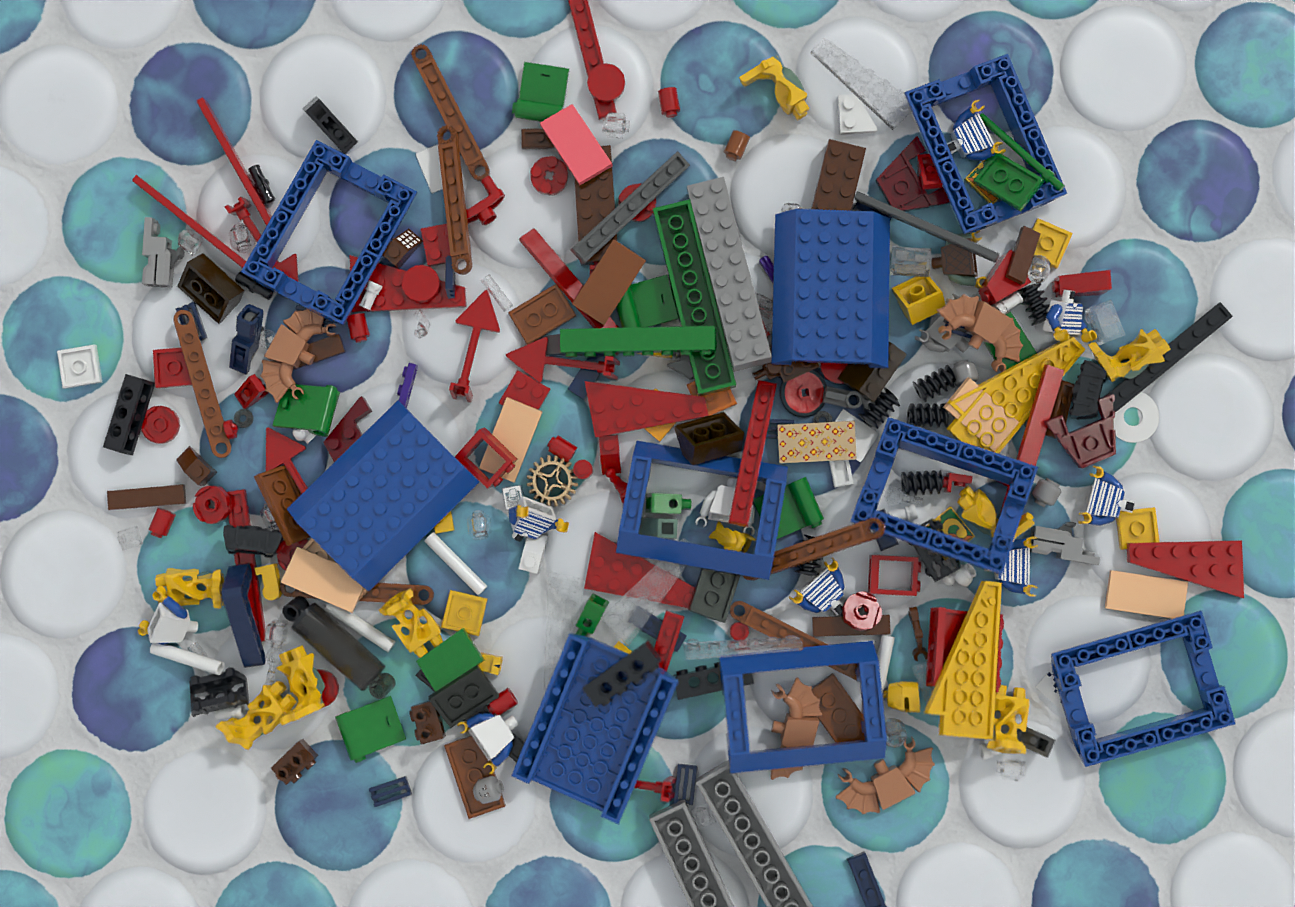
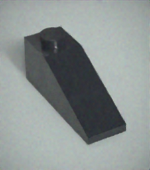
M317 96L303 108L305 113L343 154H346L358 143L354 136Z

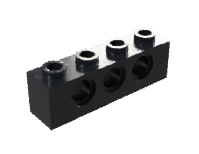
M125 374L105 437L104 448L133 456L155 382Z
M648 640L587 683L582 689L595 707H598L600 704L604 707L612 701L611 697L614 694L621 695L628 690L627 685L631 682L635 685L644 678L643 674L649 671V673H652L660 667L658 663L662 659ZM635 660L642 661L644 667L642 669L637 668L634 663ZM619 671L626 672L628 675V679H621L619 676ZM604 682H608L611 684V691H607L604 688Z
M719 662L714 663V667L707 668L706 665L695 667V671L688 672L687 669L676 671L677 675H673L678 680L676 686L678 700L722 691ZM712 672L718 674V680L714 683L709 682L707 679L708 675ZM752 673L743 674L744 686L754 684ZM693 676L700 680L699 684L695 687L690 686L688 683L689 679Z

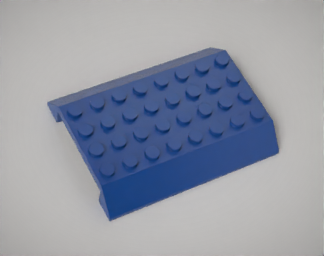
M793 209L775 214L771 364L791 365L792 361L868 364V368L888 369L890 218L873 211Z
M397 400L287 510L295 521L351 578L367 591H370L479 481Z
M570 633L511 776L528 784L533 780L602 811L601 817L619 825L678 684V680L659 667L652 673H649V671L643 674L644 678L635 685L631 682L627 685L628 690L621 695L614 694L611 697L612 701L604 707L601 704L595 707L582 688L627 656L628 653L591 637ZM635 660V666L642 669L644 667L643 662ZM619 671L620 678L627 680V673ZM603 683V686L607 691L612 690V686L610 683Z

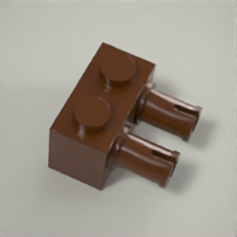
M430 701L411 707V711H409L410 718L416 724L417 729L414 730L417 741L420 740L421 745L446 737L441 715Z
M301 739L271 769L276 774L277 779L283 781L286 785L291 781L294 784L303 776L301 772L305 768L309 770L316 763L314 759L319 755L304 739Z

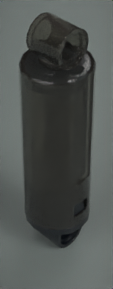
M296 596L283 607L284 617L288 621L294 622L291 629L359 690L366 691L369 688L373 697L383 699L395 688L396 682L393 676L383 673L386 665L317 603L309 606L308 601L304 597Z

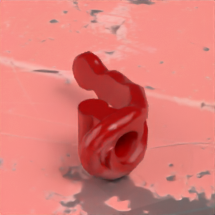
M610 468L606 471L605 475L614 484L624 504L628 483L617 476L613 468Z

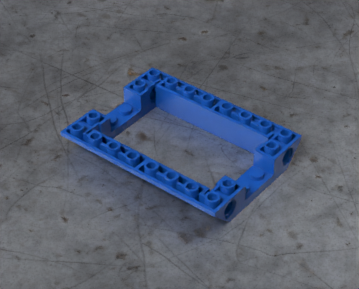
M1008 54L973 66L969 72L942 82L938 79L904 93L963 234L985 229L1041 207L1067 194L1065 187L1062 191H1059L1050 182L1046 183L1044 181L1021 212L1003 201L986 204L972 212L974 210L973 204L932 107L986 86H992L1014 141L1047 170L1050 169L1055 173V177L1062 182ZM1023 159L1026 169L1040 177L1042 176Z
M316 140L241 272L262 286L327 320L344 325L418 192L384 174L381 177L352 162L349 156ZM327 172L389 203L336 296V301L319 290L315 291L297 282L274 267Z
M888 417L872 466L850 522L855 524L871 518H877L885 525V535L1003 575L1015 539L1014 536L1038 467ZM899 448L1010 485L989 549L877 511ZM873 523L870 529L878 532V523Z
M636 441L620 521L616 553L769 580L788 467L764 462L760 464L757 481L765 482L766 486L754 554L638 534L650 478L651 462L738 478L742 459L723 456L692 466L682 455L681 448Z
M1202 611L1051 653L1052 672L1071 737L1085 767L1236 724L1225 686L1218 683L1209 649H1213ZM1182 637L1203 708L1096 739L1094 725L1088 720L1079 687L1082 686L1074 667Z
M873 641L719 655L721 687L725 701L728 733L726 734L730 774L885 758L887 744L879 660ZM857 663L856 677L857 682H860L864 720H861V726L865 741L859 740L750 751L743 674Z

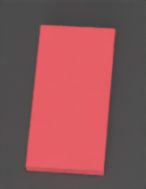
M573 104L540 122L543 131L579 185L613 166Z

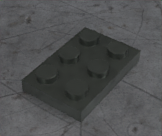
M701 568L688 611L725 623L740 575Z
M476 665L428 697L448 726L452 728L497 699L499 693L479 666Z

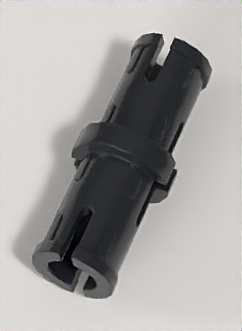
M260 165L251 166L248 171L255 182L254 187L259 191L264 204L273 202L275 197L270 190L268 179H265L260 169Z
M241 271L235 278V282L245 286L250 292L263 296L267 300H270L274 294V291L257 283Z

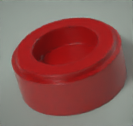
M740 621L735 622L730 627V635L736 641H743L749 635V628Z

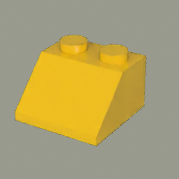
M926 272L892 288L903 314L912 325L937 314V310L946 305L942 291Z

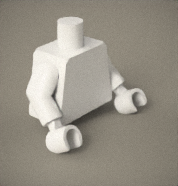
M729 478L727 486L719 485L717 490H713L704 499L700 510L701 516L696 519V525L699 519H703L705 521L704 528L708 523L706 516H708L709 520L729 522L737 479ZM753 503L748 527L743 526L742 528L743 533H745L746 528H752L751 535L755 533V529L752 526L755 514Z

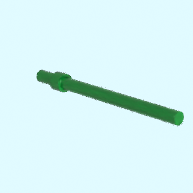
M984 113L980 114L984 125L1042 175L1041 178L1046 183L1050 182L1059 191L1064 189L1065 185L1055 177V173L1042 166Z

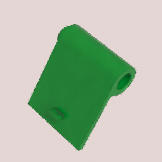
M524 62L519 99L517 102H513L512 114H515V118L542 122L563 110L569 68Z
M668 275L631 284L616 306L621 328L651 327L679 319Z
M296 384V387L304 390V395L300 390H295V395L298 399L294 398L292 390L288 389L279 401L272 426L308 430L314 435L327 437L340 395L337 388L332 385L320 387Z
M804 477L786 485L777 539L807 526L815 528L822 525L821 521L824 520V517L807 478ZM763 495L753 499L759 517L761 516Z
M391 696L335 716L350 761L354 760L355 763L365 760V755L406 740Z

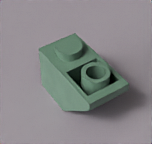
M642 517L638 534L677 539L678 519Z

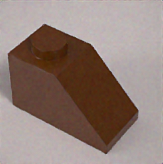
M191 446L176 459L184 473L197 485L205 486L217 473Z

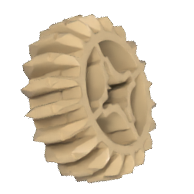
M547 455V462L542 457L540 458L541 465L534 462L533 464L537 469L530 468L529 471L534 474L533 476L527 475V479H532V482L527 483V486H533L534 488L529 493H537L533 499L537 500L541 497L540 503H544L547 500L548 506H551V501H554L555 507L558 506L557 500L565 504L563 499L565 496L571 500L572 498L568 493L575 494L576 491L571 488L572 486H578V483L573 482V479H578V477L571 474L574 473L573 468L571 470L568 469L572 463L568 462L564 465V458L558 462V456L556 455L554 456V461H551V456ZM557 465L551 474L547 475L540 472L547 466ZM562 468L567 473L568 485L562 483L559 479ZM556 475L557 479L555 480H558L561 486L552 484L549 487L548 483L550 482L544 476L553 478ZM537 477L543 479L546 483L543 493L538 488ZM556 487L565 490L559 496L548 497L549 493Z

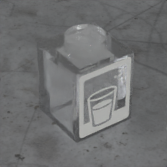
M522 485L502 488L505 511H509L511 507L517 506L520 498L524 496Z

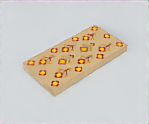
M855 421L777 425L779 463L857 459Z

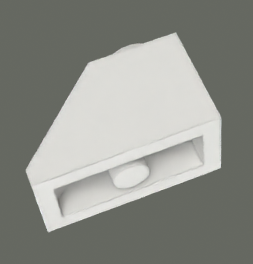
M541 534L537 539L527 537L519 565L520 570L539 573L548 536Z

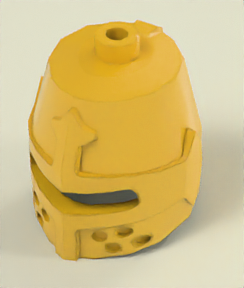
M902 681L889 683L888 689L884 690L883 695L884 698H887L888 707L900 710L901 712L920 713L918 682Z

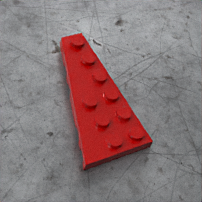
M349 255L351 272L358 257ZM378 263L369 280L383 286L382 290L376 296L371 310H368L359 305L366 292L364 288L352 312L467 307L466 288L455 285V298L448 299L445 281L440 280L439 292L434 299L426 303L413 302L406 297L402 289V279L407 271Z
M585 381L595 438L708 416L706 400L702 396Z
M595 532L584 589L689 608L695 587L641 557L616 553L617 544Z
M1242 541L1127 543L1128 563L1244 598Z

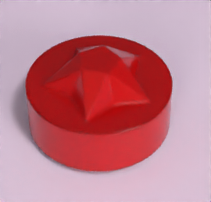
M231 419L224 421L223 428L227 438H237L238 426Z

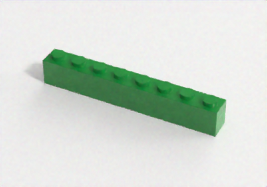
M716 327L560 329V352L566 354V357H577V354H585V357H596V354H604V357H614L615 353H623V356H634V353H642V356H654V353H661L662 356H672L673 352H681V355L685 356L692 355V352H700V355H712V352H716Z

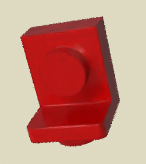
M946 473V477L943 476L942 488H944V492L950 493L952 482H954V486L966 487V484H972L973 476Z

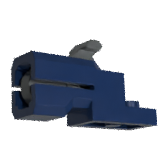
M249 304L237 315V335L232 340L229 368L245 375L250 371L251 358L259 348L260 336L262 331H264L262 326L263 309Z

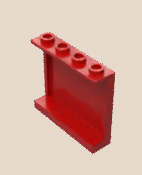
M942 607L930 609L926 686L935 687L968 611L951 610ZM1000 614L996 676V692L998 693L1001 686L1003 614Z

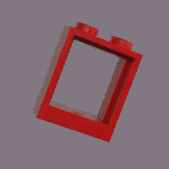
M485 427L479 429L455 456L487 489L493 486L496 488L503 481L502 476L505 473L509 474L516 465L514 463L518 460ZM483 440L506 461L490 479L468 459Z
M869 555L868 593L917 596V592H920L921 587L920 580H918V573L921 572V561H918L919 557ZM879 561L912 562L910 591L878 589Z

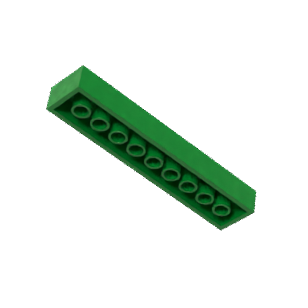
M689 199L653 208V216L681 327H716V352H712V355H700V352H692V355H688L698 396L736 388V381L691 201Z

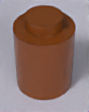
M733 130L724 150L726 158L732 161L741 160L750 137L743 132Z

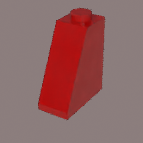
M1012 249L998 259L978 290L981 300L991 306L1031 283L1028 276L1023 285L1005 277L1013 254Z
M1111 270L1061 275L1052 282V291L1055 293L1056 298L1062 297L1064 290L1075 291L1074 297L1102 295L1112 289Z

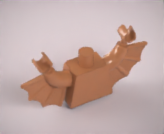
M963 294L958 299H949L944 307L937 310L949 322L947 327L940 326L938 329L940 334L947 330L946 334L942 336L944 340L951 337V330L963 326L966 331L973 335L968 343L972 348L978 350L983 341L993 344L995 347V357H997L991 363L994 371L997 372L998 367L1001 372L1006 370V365L1002 362L1004 357L1020 362L1019 353L1023 347V344L1020 342L1021 330L1015 326L1013 318L1006 316L988 303L979 301V296L968 297Z
M308 309L303 311L295 310L290 318L283 320L287 327L282 324L280 325L264 356L270 361L262 360L263 371L260 377L265 381V391L273 395L276 403L280 401L288 389L292 390V396L296 399L298 397L295 395V390H300L304 395V390L296 387V383L292 378L293 367L299 368L301 361L311 365L315 359V355L307 352L309 347L307 341L316 334L326 333L330 337L336 334L328 332V328H336L335 324H328L326 327H323L324 317Z
M797 677L789 694H785L782 686L776 684L780 691L775 693L771 690L772 694L776 699L783 698V701L789 706V713L786 714L784 723L779 721H773L771 732L781 734L780 740L782 745L780 748L814 745L819 725L818 716H822V713L819 709L820 699L812 693V686L803 684ZM803 766L771 769V780L777 777L789 778L793 772L803 770Z
M911 736L912 742L906 744V739L903 737L902 742L907 750L904 762L898 768L895 765L888 768L884 759L878 760L873 764L877 774L871 777L872 781L860 782L856 778L853 779L852 774L846 768H842L847 772V775L841 777L838 774V777L843 782H849L850 786L836 795L835 798L843 801L848 810L857 809L863 815L868 812L880 813L879 805L884 810L916 793L915 790L921 792L922 786L927 781H930V770L935 765L931 757L933 748L929 747L913 752L912 749L915 747L914 738Z

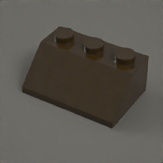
M204 253L187 262L177 285L180 290L218 324L239 304L245 291Z
M889 342L888 369L868 368V364L848 363L837 379L853 391L859 392L865 400L874 402L907 354Z
M725 412L678 424L674 427L682 455L692 466L742 451L744 432Z

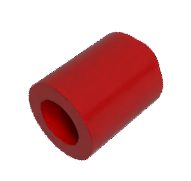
M667 87L660 89L658 95L662 115H666L667 118L677 116V113L680 112L677 88Z
M365 313L348 316L347 324L351 340H355L356 343L367 341L370 333Z
M559 435L556 438L552 437L547 445L549 447L548 452L558 456L560 459L564 458L566 463L570 462L578 448Z
M579 460L574 464L573 472L579 479L586 480L592 476L593 466L587 460Z
M157 508L149 526V530L152 531L151 535L158 538L167 536L176 514L162 508Z
M506 688L487 707L493 715H502L516 706L518 701L512 691Z

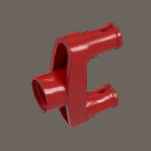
M486 176L481 180L489 196L471 208L466 209L468 223L479 219L482 225H487L497 217L493 209L503 201L505 194L500 188L498 189L490 176Z

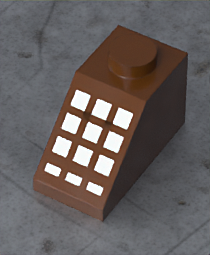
M408 228L389 243L383 256L396 268L400 269L422 244L423 240Z

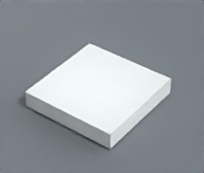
M97 345L57 351L62 387L64 389L102 383Z

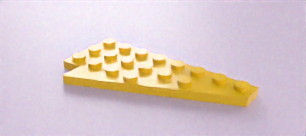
M1069 336L1068 340L1060 341L980 383L979 387L952 401L948 400L947 403L961 416L958 419L955 418L947 427V430L959 441L999 454L1029 418L1044 365H1051L1065 370L1064 376L1086 349L1074 337ZM983 389L981 394L965 412L955 404ZM985 393L992 397V402L995 405L1004 408L1007 417L1015 418L1019 422L995 451L989 448L995 440L992 433L984 432L980 438L976 436L982 429L980 421L971 420L967 427L961 423ZM984 405L979 411L981 419L990 420L994 416L992 406ZM985 407H989L992 411L989 418L982 416V410ZM997 417L992 422V428L995 432H1003L1007 427V422L1002 417ZM1002 419L1004 421L1003 429L996 430L995 422ZM973 422L979 424V430L975 433L969 429L970 424ZM986 434H990L992 437V441L988 445L982 441L983 436Z
M981 581L924 710L926 714L940 715L939 735L993 740L1002 583Z

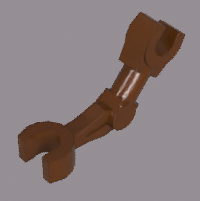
M917 606L910 607L908 614L917 647L912 651V655L915 661H918L919 654H923L926 660L928 652L922 646L923 632L919 622Z

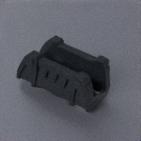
M1084 360L1073 390V399L1071 400L1073 407L1069 411L1070 417L1076 420L1093 419L1098 416L1097 403L1103 384L1106 383L1107 371L1103 367L1092 361Z
M931 518L920 525L926 527V524L929 523L932 530L944 533L942 530L943 525L939 520L936 521ZM908 543L914 546L926 567V575L931 576L934 582L961 568L960 560L940 553L936 556H931L928 553V549ZM942 556L949 558L955 569L951 570L948 566H945L942 562L944 561ZM933 561L936 565L939 564V566L941 567L940 577H938V574L932 565Z
M233 525L224 526L223 530L226 550L228 554L233 555L244 553L264 555L265 558H272L282 538L280 530L270 531V529H263L259 526L246 525L245 527L237 526L235 528Z
M229 667L220 675L212 674L203 677L192 676L190 678L191 716L193 717L249 704L247 678L244 674L235 670V668ZM243 683L244 685L239 687L236 692L231 690L237 684ZM206 692L210 694L205 696V699L195 697V694ZM220 693L225 694V696L216 698V696Z

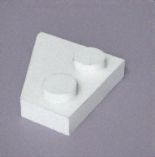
M858 94L838 95L840 134L877 132V127Z

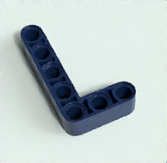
M249 563L229 566L222 587L223 603L244 668L265 665L266 662L263 645L247 596L252 580V570Z

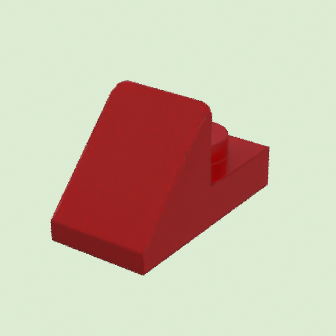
M930 154L917 155L918 178L922 183L923 190L942 188L943 184Z
M254 374L246 379L234 395L245 410L267 396L269 392L265 391L266 387Z
M618 435L599 437L602 475H605L606 471L610 468H613L616 474L621 473Z

